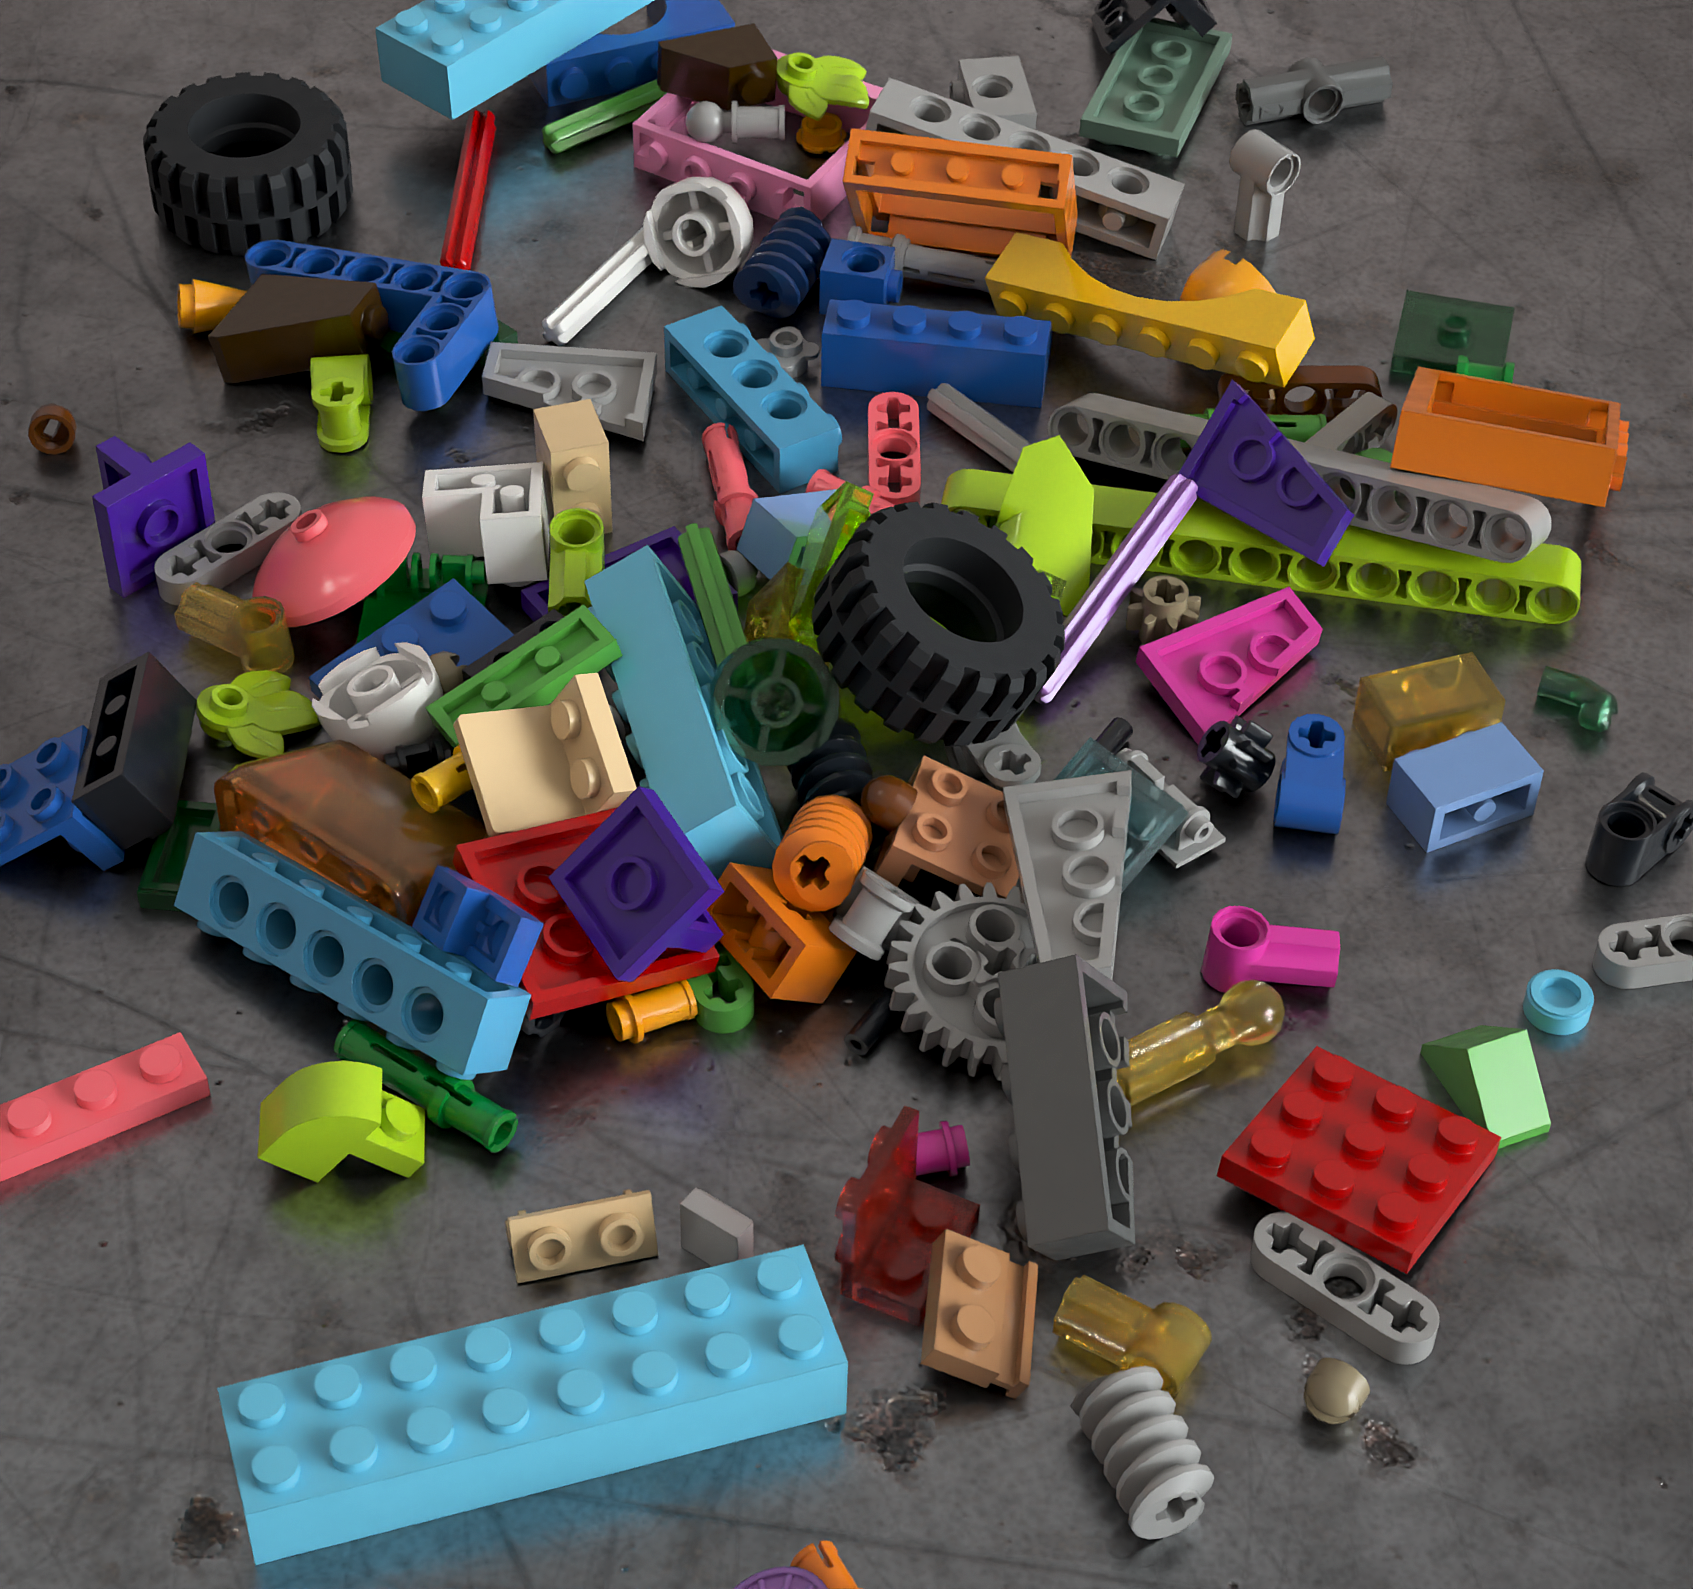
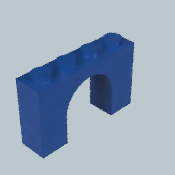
M654 0L647 4V16L654 24L652 27L640 32L624 35L599 33L528 76L548 107L637 88L657 79L659 41L735 27V22L719 0Z

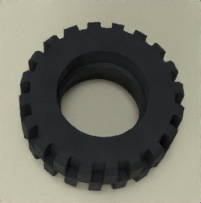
M250 72L235 73L236 77L222 79V76L219 75L207 78L206 83L199 86L193 83L182 88L178 97L171 95L161 104L158 111L154 112L146 126V133L143 136V147L154 211L159 215V219L164 226L173 234H176L182 241L192 246L199 243L205 251L217 254L221 250L231 251L233 256H245L248 249L263 241L283 240L305 244L308 237L313 235L318 238L325 233L331 226V222L336 223L346 210L353 192L347 124L339 107L316 86L309 89V86L303 80L294 77L286 80L275 73L265 72L263 76H251Z
M909 502L881 509L871 514L866 522L861 523L818 585L814 595L815 607L812 609L813 631L815 635H819L816 639L817 648L823 662L831 663L833 667L831 669V676L841 690L848 688L855 696L854 703L866 714L871 710L883 718L884 722L882 725L897 733L904 729L914 733V740L928 744L937 743L939 739L944 741L945 746H965L971 742L973 744L984 743L996 738L1000 732L1007 731L1017 721L1060 664L1061 653L1065 646L1064 625H1061L1063 623V612L1059 599L1051 597L1052 584L1044 572L1038 573L1032 566L1033 558L1022 546L1019 549L1014 547L1006 540L1008 535L996 526L986 527L978 522V516L965 510L958 513L951 512L948 509V505L932 502L925 504L921 508L918 502ZM934 620H936L937 622H939V623H940L941 625H943L945 628H943L942 626H940V625H939L938 623H936Z

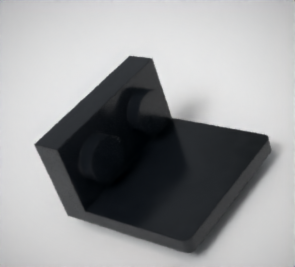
M1100 0L1095 7V13L1091 17L1102 48L1109 55L1118 50L1164 8H1166L1170 16L1183 30L1191 25L1201 37L1217 25L1206 0Z

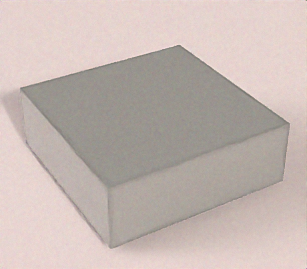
M695 1187L680 1203L681 1247L711 1266L753 1257V1220L702 1189L699 1190Z

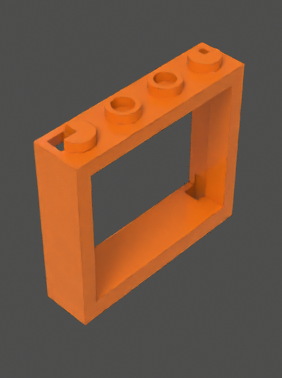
M851 128L842 182L855 224L861 227L863 233L894 238L896 234H902L910 239V244L922 247L999 258L1014 234L1018 232L1061 242L1070 256H1072L1078 216L1072 155ZM1041 185L1052 187L1053 199L1039 198ZM873 216H875L876 220L889 221L887 233L871 231Z
M1418 367L1401 410L1390 468L1605 507L1608 491H1621L1627 462L1629 421L1620 420L1621 403Z

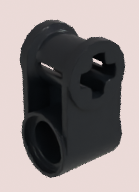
M1645 772L1637 775L1624 791L1604 805L1599 811L1586 856V867L1590 874L1597 880L1613 886H1628L1637 882L1642 875L1664 856L1677 850L1693 830V800L1682 802L1655 786V779Z

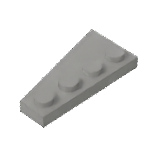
M1131 770L1003 787L1004 809L1037 963L1076 954L1110 980L1113 979L1132 792Z

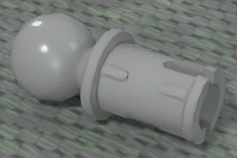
M703 101L696 103L688 111L685 124L688 133L696 141L704 143L716 141L723 133H732V144H737L738 138H779V140H785V105L738 106L737 101H732V111L724 112L716 103Z

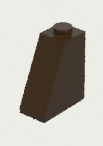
M262 274L210 333L208 338L224 383H239L309 371L311 358L370 355L388 333L390 327L388 313L383 307L376 283Z

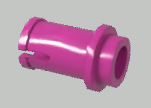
M947 1120L939 1122V1129L892 1138L883 1137L878 1140L883 1172L887 1183H892L898 1179L946 1170L949 1176L953 1177L957 1176V1168L970 1166L964 1128L962 1125L949 1127Z

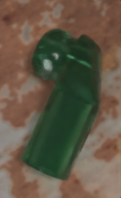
M1549 666L1545 667L1538 687V696L1580 707L1578 721L1586 729L1603 732L1611 726L1612 715L1618 713V701L1612 693L1585 676Z

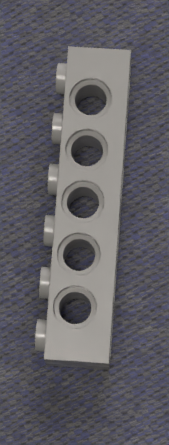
M890 77L869 112L865 129L1070 154L1073 158L1078 214L1075 231L1153 260L1157 259L1172 226L1185 186L1184 183ZM1041 185L1039 198L1053 199L1052 187Z

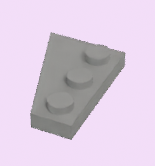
M491 342L482 375L483 394L532 409L591 399L604 430L644 441L657 374V353Z

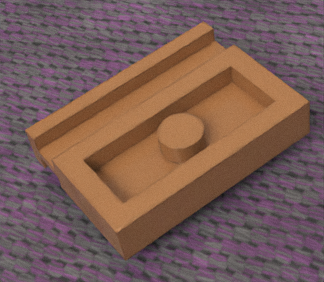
M945 1229L932 1243L920 1364L984 1388L993 1383L1006 1388L1005 1396L1016 1399L1030 1385L1038 1264L1028 1261L1025 1266H1021L1009 1261L1010 1253Z

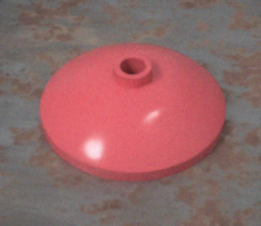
M376 496L336 501L303 513L281 534L262 562L255 578L252 593L255 608L267 623L278 627H298L316 623L348 609L383 584L406 558L416 534V525L413 517L402 503L393 499Z

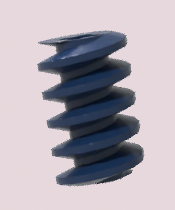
M803 207L789 208L780 215L777 222L773 224L769 233L765 235L760 245L756 247L752 256L747 259L733 281V293L742 304L751 310L761 312L773 318H786L795 313L800 302L805 299L808 291L812 289L817 278L820 277V269L831 241V237L824 229L821 220L813 212Z

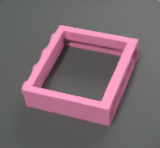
M773 50L778 59L786 55ZM776 80L775 101L765 104L771 106L785 105V111L805 117L806 115L793 108L788 102V97L780 92ZM862 81L866 86L869 96L867 109L828 105L826 112L838 116L842 121V128L847 133L851 132V128L865 130L869 112L883 88ZM666 93L633 123L635 168L673 182H679L695 176L714 177L732 186L745 200L748 209L778 220L780 215L789 208L803 207L813 212L822 221L847 196L842 181L849 140L807 180L688 137L689 133L685 124L686 114L696 103H699L691 99ZM794 189L804 192V197L795 194Z

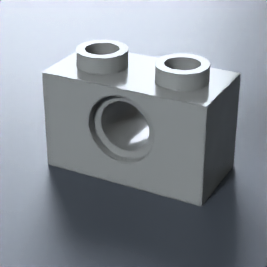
M1019 56L959 59L958 80H951L949 85V97L951 100L1036 130L1037 112Z

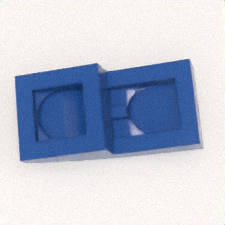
M437 865L412 927L441 951L463 956L494 981L518 987L544 923L485 886L450 868Z

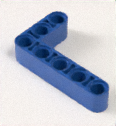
M283 240L260 242L253 245L245 254L251 286L262 274L376 283L383 307L388 313L390 330L404 333L395 344L392 356L402 404L415 411H428L443 406L452 397L496 337L499 330L491 282L485 274L480 272Z

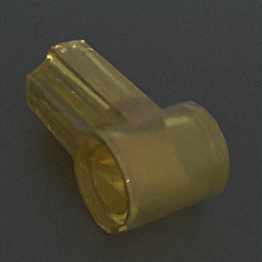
M196 581L181 593V602L174 613L178 629L238 656L242 670L245 673L261 670L283 673L294 663L295 654L285 610L282 603L276 599L261 596L243 600L209 584L202 585Z
M1083 1275L1081 1278L1076 1276L1064 1293L1053 1323L1054 1334L1118 1365L1120 1371L1141 1366L1156 1368L1163 1379L1161 1390L1169 1392L1173 1400L1212 1342L1211 1331L1207 1324L1189 1308L1174 1302H1163L1153 1309L1086 1275Z

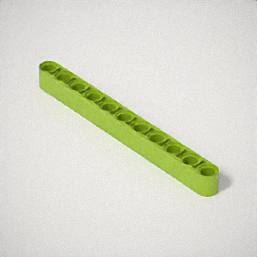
M978 469L955 471L947 478L941 504L948 505L949 511L954 513L965 510L978 516V522L988 528H991L993 525L996 526L997 518L1013 474ZM1091 484L1094 488L1090 563L1106 565L1158 493ZM1200 498L1196 499L1145 570L1279 589L1290 587L1294 591L1542 624H1561L1576 616L1580 609L1581 560L1574 551L1567 547L1542 543L1519 561L1501 563L1349 525L1325 567H1322Z

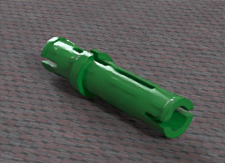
M354 1019L350 1021L339 1032L334 1044V1052L337 1053L336 1057L338 1059L366 1063L382 1068V1084L418 1106L425 1108L429 1120L437 1126L446 1129L453 1126L485 1146L492 1153L501 1151L512 1140L518 1126L516 1113L504 1109L476 1092L471 1080L458 1079L444 1074L412 1051L393 1044L384 1035L367 1026L366 1022Z

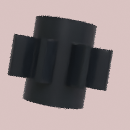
M1238 715L1234 717L1231 724L1226 721L1215 723L1205 732L1198 745V760L1207 765L1200 775V779L1221 793L1226 792L1234 798L1239 796L1242 789L1246 792L1257 791L1268 781L1275 767L1276 758L1274 753L1265 748L1270 743L1273 735L1252 720L1247 722Z

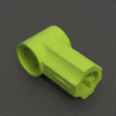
M566 509L558 513L551 520L549 526L550 573L548 612L555 609L563 616H567L582 605H585L587 608L592 606L584 581L605 569L604 526L602 520L596 513L587 509Z

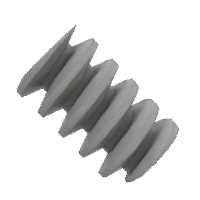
M1149 1366L1130 1368L1097 1378L1076 1394L1071 1408L1077 1416H1080L1079 1424L1087 1438L1092 1440L1091 1448L1099 1462L1104 1465V1474L1108 1482L1116 1489L1118 1503L1124 1512L1129 1514L1128 1523L1138 1537L1159 1539L1181 1533L1198 1519L1205 1505L1201 1497L1212 1487L1214 1476L1207 1465L1198 1464L1201 1451L1194 1440L1185 1439L1189 1428L1182 1416L1173 1414L1176 1403L1169 1392L1161 1390L1163 1379L1158 1370Z

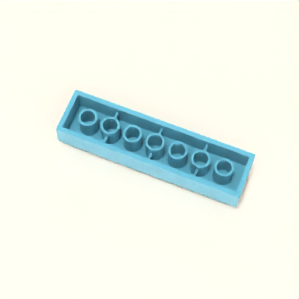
M803 1244L219 1387L217 1390L256 1566L846 1414L848 1361Z

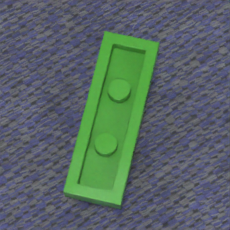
M582 605L425 708L432 723L450 745L455 748L459 745L453 724L460 715L546 706L554 701L574 675L597 673L623 655L617 640L589 609Z

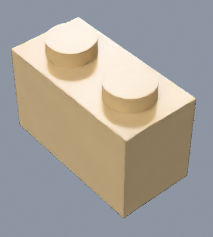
M591 399L533 409L536 462H543L550 523L558 513L566 509L581 508L596 513L603 522L604 534L611 533L612 509L609 442Z

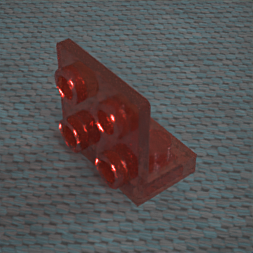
M904 1106L892 1127L883 1125L875 1135L868 1154V1166L861 1178L851 1177L840 1194L836 1206V1218L843 1220L842 1234L836 1246L834 1259L835 1262L841 1264L840 1295L919 1327L926 1312L932 1243L945 1229L970 1238L979 1223L980 1205L916 1180L919 1111Z

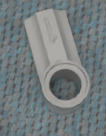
M1257 129L1250 130L1236 142L1229 159L1232 171L1240 175L1235 215V233L1246 241L1261 240L1267 242L1279 236L1284 193L1289 190L1297 179L1301 168V159L1296 153Z

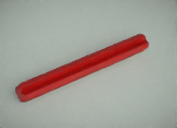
M474 110L470 112L467 118L440 257V264L445 267L470 270L496 131L494 125L495 116L489 110L483 113Z

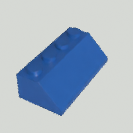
M830 299L822 330L821 386L883 393L899 392L906 395L927 397L931 389H936L941 383H947L973 402L1042 408L1053 331L1051 321L1035 320L1025 316L1005 317L976 314L971 311L954 312L923 309L913 305L893 306L865 303L860 300L842 301Z

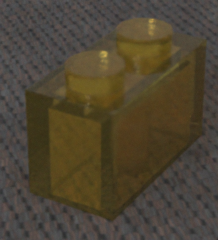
M1469 652L1360 677L1352 722L1383 772L1392 770L1395 758L1404 756L1412 750L1424 749L1456 738L1464 732L1476 731L1501 722L1506 700L1474 653Z

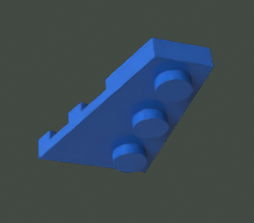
M453 578L310 675L311 691L321 699L323 694L318 685L323 677L341 662L373 647L377 648L380 657L399 653L394 643L402 642L421 646L428 656L441 651L453 652L460 657L457 664L458 667L460 665H470L514 636V634Z

